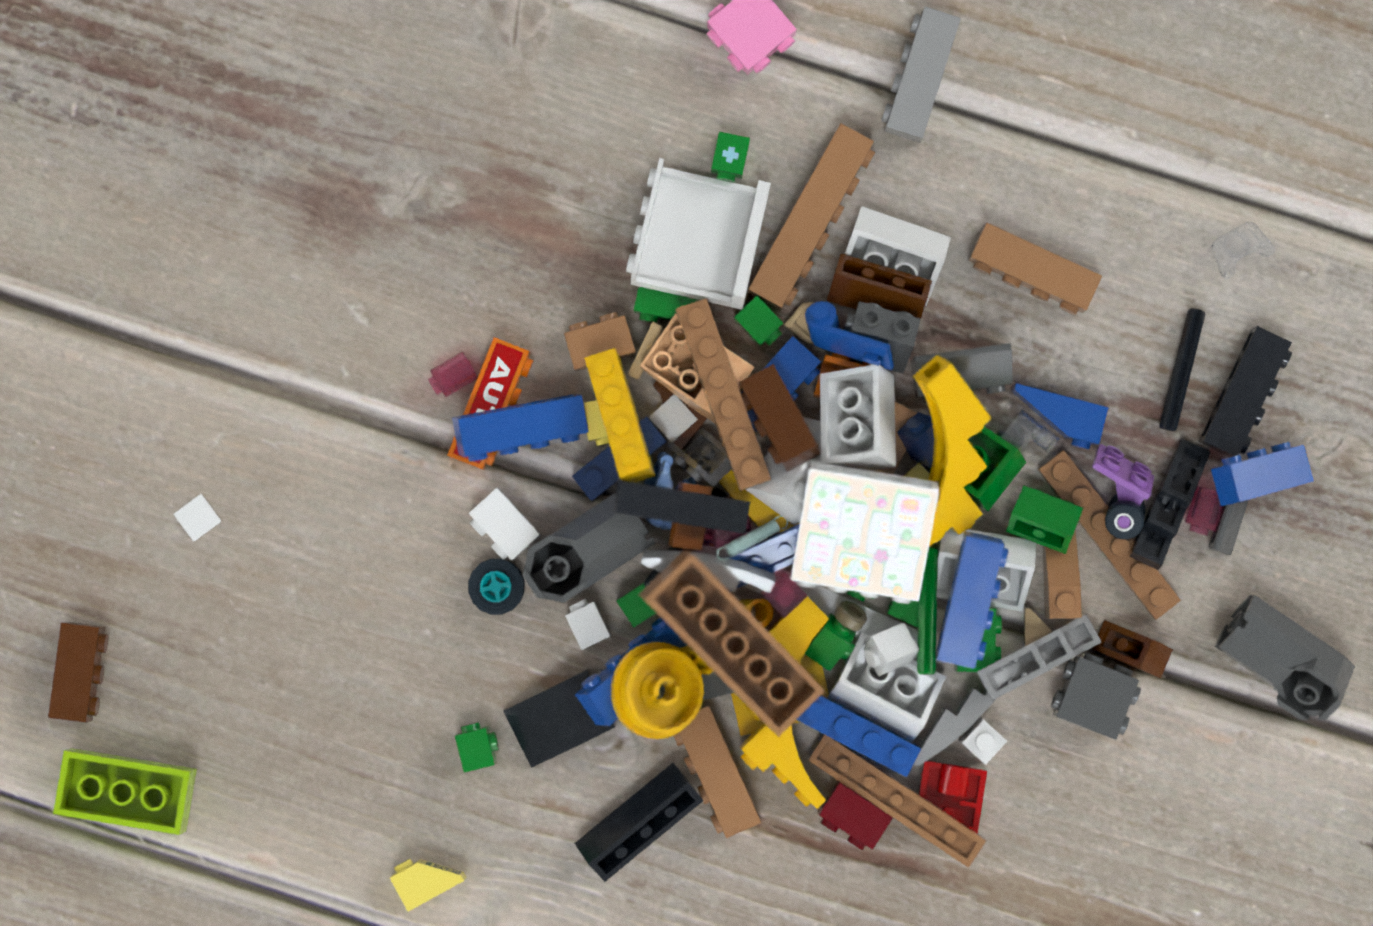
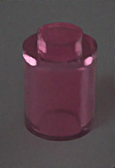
M462 351L431 369L432 377L428 378V381L437 395L443 393L445 397H448L477 380L478 375Z
M1197 486L1185 519V523L1190 525L1189 531L1207 536L1209 531H1216L1223 506H1220L1217 491Z

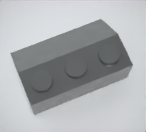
M1011 343L915 356L910 361L913 376L936 355L941 356L954 366L973 394L974 390L986 389L987 394L1005 392V386L1013 383ZM913 376L915 397H923L924 403H927L925 395Z

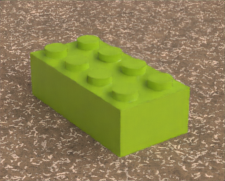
M70 748L63 752L53 814L181 835L187 830L197 769Z

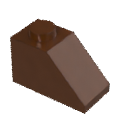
M1104 620L1098 634L1101 643L1092 648L1099 653L1158 678L1162 677L1173 651L1172 648L1106 620Z

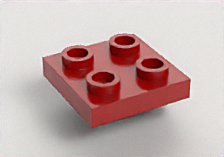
M927 760L923 763L918 794L978 834L987 770Z

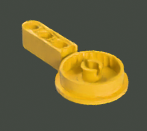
M757 598L739 601L750 614L754 606L756 610L755 619L764 628L771 622L773 608L767 600ZM664 642L641 644L630 650L621 659L614 672L611 683V698L616 715L628 730L638 736L648 739H664L674 736L689 725L697 716L704 696L702 674H711L713 671L688 645L679 648ZM663 684L665 688L664 696L661 699L656 698L659 696V687Z

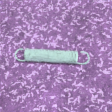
M777 516L768 523L719 548L716 552L717 558L724 561L729 559V557L721 559L718 556V551L724 547L728 555L734 557L780 532V527L775 519L782 516ZM786 520L787 524L784 528H782V530L788 526V520Z

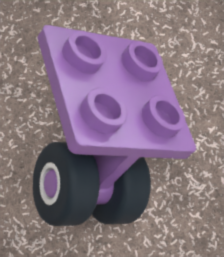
M1100 444L1096 450L1092 467L1114 480L1117 494L1111 498L1108 504L1109 508L1105 516V526L1108 532L1118 539L1127 540L1134 538L1143 528L1146 506L1143 500H1148L1151 495L1154 475L1151 474V470L1146 465L1140 462L1132 463L1124 458V454L1119 449L1110 445L1105 447Z

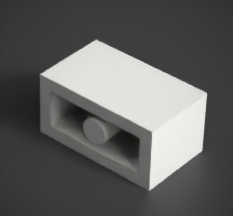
M496 488L469 512L473 518L469 523L481 536L487 533L495 542L491 547L503 560L507 556L511 560H515L541 536L537 529L499 488Z

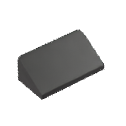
M1249 500L1221 506L1208 546L1210 550L1226 555L1232 554Z

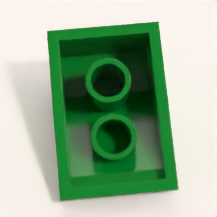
M984 426L979 433L971 436L968 441L987 467L979 474L975 481L968 483L963 488L974 503L988 512L1027 462L1018 448Z

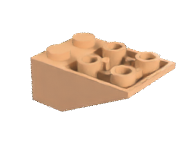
M675 314L640 367L689 407L715 423L678 317ZM724 347L740 390L739 382L748 378L755 367Z

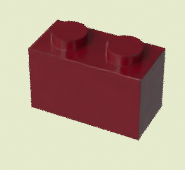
M837 781L826 801L817 812L823 818L820 822L822 825L835 833L838 829H841L850 836L847 841L861 850L865 846L873 850L893 819L892 816L839 781Z

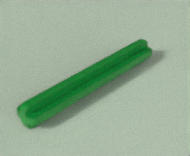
M928 548L918 601L917 646L919 651L917 652V672L921 675H932L936 672L938 550L935 548Z

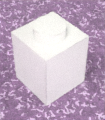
M584 599L569 606L571 613L565 615L581 650L611 636L595 601L588 604L587 600Z
M901 623L871 636L863 650L868 665L875 669L878 676H881L910 663L919 651V648L905 624Z
M979 718L962 736L959 742L986 765L1004 746L1007 740L984 719Z

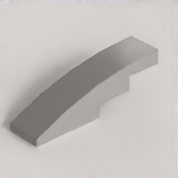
M645 550L642 555L641 564L662 572L682 551ZM691 552L724 587L735 591L741 580L770 593L775 583L774 573L748 563L733 559L724 561L718 559L713 554Z
M1086 614L1082 618L1068 623L978 671L977 674L993 701L1101 643V640Z
M970 688L955 714L943 707L920 744L921 751L914 765L918 767L946 749L980 718L995 701V699L991 700L986 689L983 693H980Z

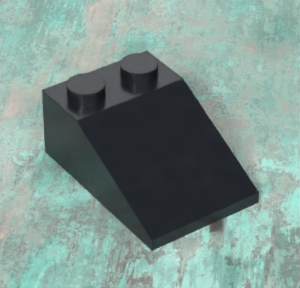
M589 668L503 711L531 768L616 727L615 722L610 726L596 725L575 695L583 688L581 685L583 681L592 675Z

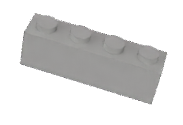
M924 7L922 15L915 14L910 32L915 33L912 45L907 43L905 45L900 62L906 63L902 75L896 73L891 92L896 93L893 105L886 104L881 120L887 123L884 132L919 143L923 139L961 20L960 17L928 7Z

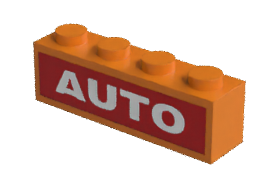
M494 337L463 415L517 405L522 393V389H519L518 385L522 376L528 377L534 360L529 359L531 352ZM454 436L447 456L485 470L487 465L493 466L498 451L488 452V458L469 461L468 457L458 454L456 437Z

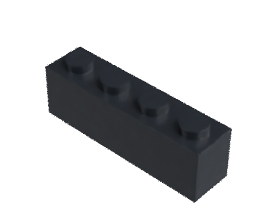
M1259 326L1251 328L1198 443L1228 457L1238 456L1239 454L1244 455L1252 440L1248 435L1253 425L1258 426L1264 416L1265 409L1262 408V405L1267 396L1272 397L1278 386L1279 380L1275 379L1280 368L1285 369L1292 356V352L1289 351L1292 344L1291 341Z
M671 763L574 844L587 864L606 882L704 800L674 763Z

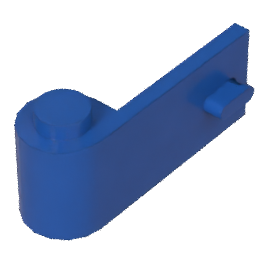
M815 302L807 308L805 319L811 341L815 346L872 365H881L883 368L892 371L894 363L889 344L841 330L836 308L829 302Z

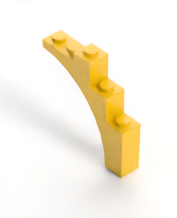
M936 355L913 375L925 395L932 417L934 450L933 463L928 480L938 482L939 487L929 547L933 543L940 541L949 529L960 535L963 531L970 529L975 524V521L983 515L963 487L975 481L979 474L987 467L968 439L979 433L991 419L954 366L939 355Z
M804 594L767 631L800 664L812 639L829 618ZM746 706L747 710L759 721L760 719ZM763 723L739 746L744 752L740 758L752 770L758 766L764 772L773 763L776 767L771 771L784 785L790 781L798 789L793 794L806 807L812 804L818 809L826 801L811 782L799 759L792 735V724L778 737Z

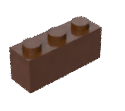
M841 253L827 301L855 310L859 302L865 304L875 303L883 309L894 312L904 311L910 313L913 317L921 319L932 280Z
M774 364L739 382L743 391L741 397L746 411H754L757 420L753 421V424L760 437L764 438L767 436L772 444L768 451L776 466L782 463L786 472L821 454L816 440Z
M61 622L48 718L87 723L93 721V716L98 715L100 698L96 697L97 685H101L104 678V666L100 665L101 655L106 653L109 636L105 634L104 626Z

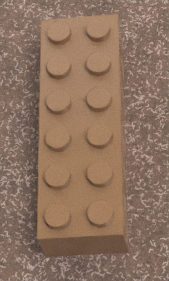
M684 549L639 594L778 737L825 691L688 550Z

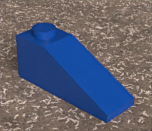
M1017 383L1012 385L1011 392L1060 435L1071 439L1072 446L1089 450L1090 445H1099L1109 407Z

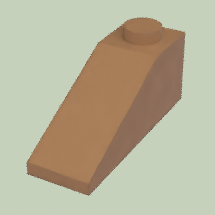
M1075 530L1066 554L1043 546L1045 618L1048 619L1082 618L1081 583Z

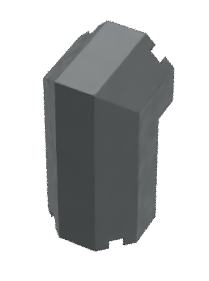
M614 493L552 535L547 536L530 547L527 552L523 577L537 598L565 603L656 542L653 538L645 539L644 536L649 532L639 517L613 512L616 493Z
M1249 595L1231 616L1234 619L1229 626L1227 624L1224 626L1214 647L1274 687V691L1277 689L1278 705L1299 720H1309L1310 716H1319L1317 720H1327L1340 707L1355 665L1346 656L1256 595Z

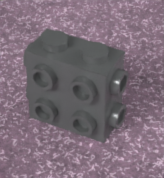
M859 302L856 312H849L843 330L889 344L894 363L892 371L903 374L915 345L921 319L913 317L910 313L904 311L894 312L883 309L875 303L865 304Z
M1085 653L1084 658L1075 656L1074 661L1068 660L1063 671L1062 678L1066 679L1062 691L1057 690L1051 703V708L1055 709L1053 715L1117 740L1119 734L1124 735L1130 718L1126 714L1130 704L1135 705L1141 692V688L1137 686L1139 680L1131 677L1133 671L1116 664L1113 670L1102 666L1103 659Z

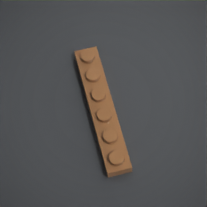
M707 299L676 308L675 312L739 491L770 481L771 478Z
M1064 450L1038 469L1039 473L1061 500H1067L1083 507L1078 523L1154 620H1157L1181 601L1157 569L1129 557L1135 544L1133 538L1127 540L1118 539L1108 532L1105 526V516L1109 507Z
M827 735L823 736L808 760L968 868L987 841L844 744Z

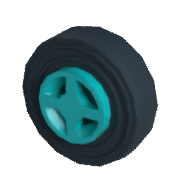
M488 559L481 562L472 571L468 580V593L472 603L480 611L490 615H503L512 611L521 602L525 592V580L521 571L512 562L503 559Z

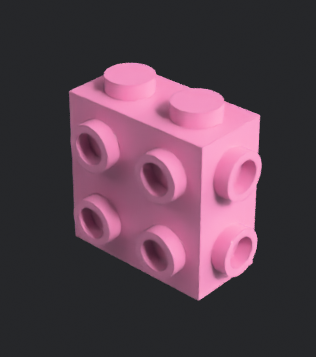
M732 0L726 6L723 3L719 4L708 14L710 19L707 21V28L709 29L706 33L717 48L722 45L730 54L727 59L738 72L743 69L747 75L753 70L756 73L762 71L770 64L771 60L769 57L777 50L783 53L795 42L793 37L796 35L797 29L772 0Z

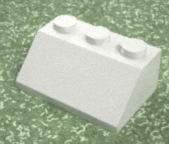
M861 206L845 255L932 280L925 305L927 306L945 261L951 237Z
M869 365L820 374L821 463L868 471L896 467L894 375L881 365Z
M803 417L821 453V421ZM768 451L764 461L771 480L745 490L795 526L801 520L810 461L821 463V454L786 472L782 463L776 466Z
M949 529L937 543L938 598H949L964 531L958 535L952 529ZM969 529L965 530L1003 540L1004 548L1008 549V556L1005 567H999L996 579L1001 580L1000 590L997 599H991L990 606L1022 612L1035 569L1036 543L1022 538Z
M861 632L855 643L856 646L840 670L828 698L913 742L924 728L946 676L937 671L932 675L918 674L917 661L914 659L904 666L878 676L875 669L868 665L863 650L871 637Z

